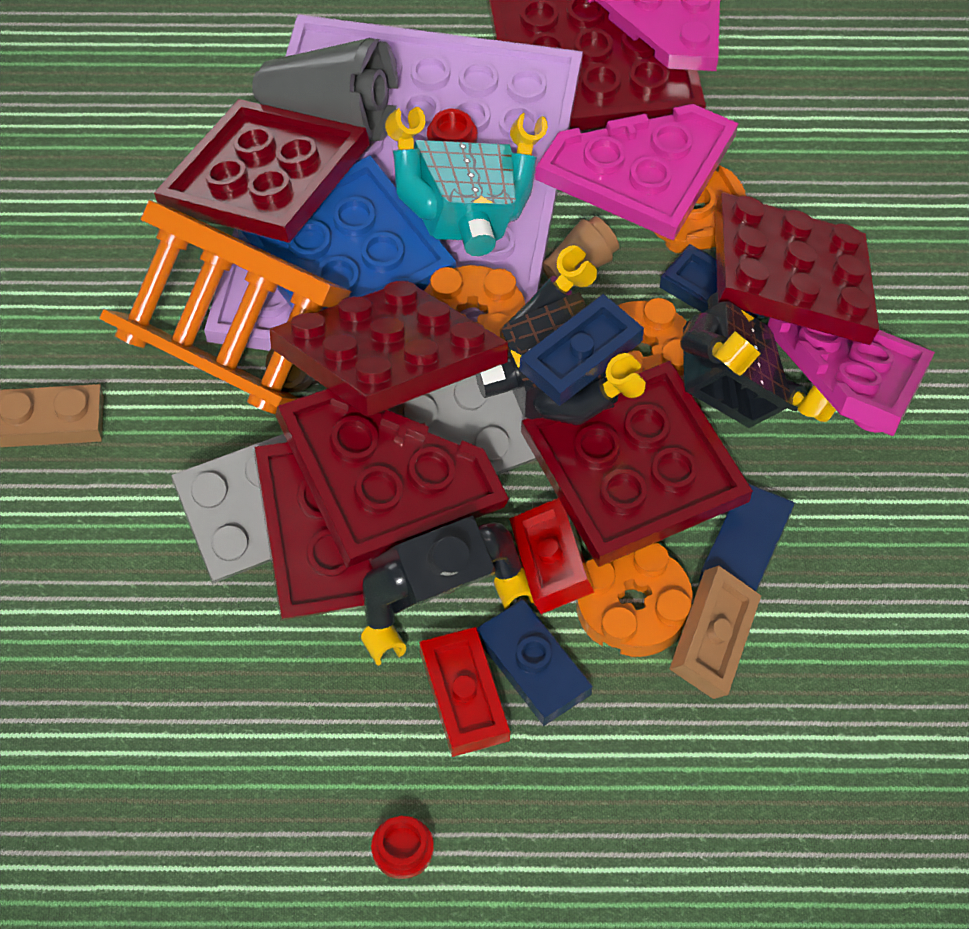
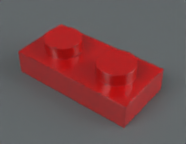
M559 498L510 518L532 600L540 614L595 593L573 522Z
M472 627L420 641V655L451 756L455 757L510 742V729L477 628Z

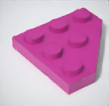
M595 0L609 12V20L634 41L641 38L655 50V58L667 68L702 71L717 70L720 0Z
M690 104L674 108L673 115L649 120L646 114L608 121L606 129L582 134L579 128L560 131L537 164L535 180L674 241L734 140L739 123L697 105Z
M770 318L767 325L773 332L778 345L840 415L854 420L856 425L866 431L874 433L884 432L893 437L935 354L934 351L881 330L878 331L871 345H867Z

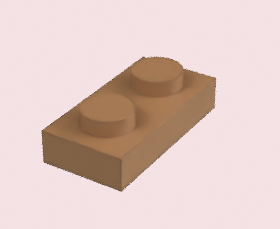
M100 384L0 390V447L101 442L104 395Z
M720 566L704 570L669 670L712 699L727 696L761 595Z

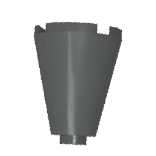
M366 38L267 60L253 77V95L260 104L364 127L367 129L369 142L384 140L387 136L385 122L397 107V105H388L389 88L398 89L395 58L390 45L387 42H379V39Z

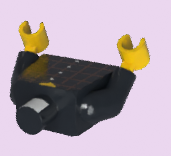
M572 245L562 250L557 259V268L561 275L559 277L551 276L533 297L501 327L500 338L508 342V362L476 374L477 384L483 398L513 391L524 417L529 419L544 418L572 425H581L602 411L613 408L614 404L618 401V394L622 393L628 398H636L644 393L646 382L640 375L634 373L639 371L641 364L628 353L618 354L613 357L602 374L561 406L555 403L519 371L520 357L586 307L581 293L572 294L570 289L573 285L578 287L591 285L597 277V269L590 261H585L575 270L576 266L586 256V253L580 247Z
M718 292L708 298V310L695 315L686 322L680 340L684 354L685 392L748 428L786 409L798 410L801 414L807 417H814L821 422L829 421L836 411L815 386L807 394L806 387L785 377L771 329L730 301L718 303Z
M471 516L396 545L371 560L370 563L373 569L367 572L363 579L365 619L368 627L362 632L361 640L378 666L382 662L381 656L390 648H393L396 655L401 657L407 648L393 626L395 614L493 575L496 576L494 586L505 610L511 607V601L523 595L529 597L531 604L534 603L524 569L521 566L508 529L497 522L477 526L474 517Z

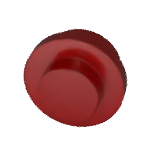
M445 109L438 112L427 128V141L476 143L477 128L470 116L464 111Z
M410 816L390 818L383 822L373 835L371 842L372 857L376 866L387 876L396 879L415 877L422 873L432 860L434 853L432 834L428 827L416 818Z

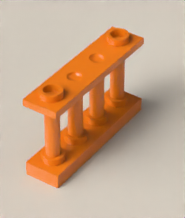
M149 200L141 220L159 228L156 238L160 240L155 255L130 314L103 309L99 319L117 327L115 337L140 348H145L146 343H149L249 393L247 402L263 411L276 414L278 405L299 399L282 390L292 363L274 351L262 379L237 367L269 291L275 293L278 285L293 292L290 302L294 306L287 322H290L296 315L316 313L321 311L323 307L330 308L338 305L341 300L350 296L351 291L175 208ZM190 243L203 249L200 259L204 263L175 332L171 335L150 325L149 322L180 249L186 250ZM235 264L248 271L244 280L249 282L220 352L215 357L193 346V343L224 270L230 271L232 265Z

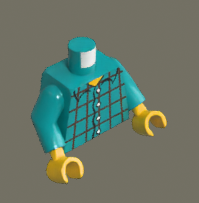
M417 106L409 111V128H407L401 121L400 108L396 109L387 118L385 129L391 139L398 142V150H393L396 192L399 199L423 220L432 237L445 240H462L466 253L471 256H483L490 253L495 248L496 241L503 238L508 223L516 221L520 217L531 196L537 157L532 156L533 146L547 132L548 126L544 116H541L536 121L535 135L528 134L523 128L525 113H522L515 120L510 128V137L518 147L517 153H512L509 144L416 140L414 144L413 137L423 130L425 126L423 111Z

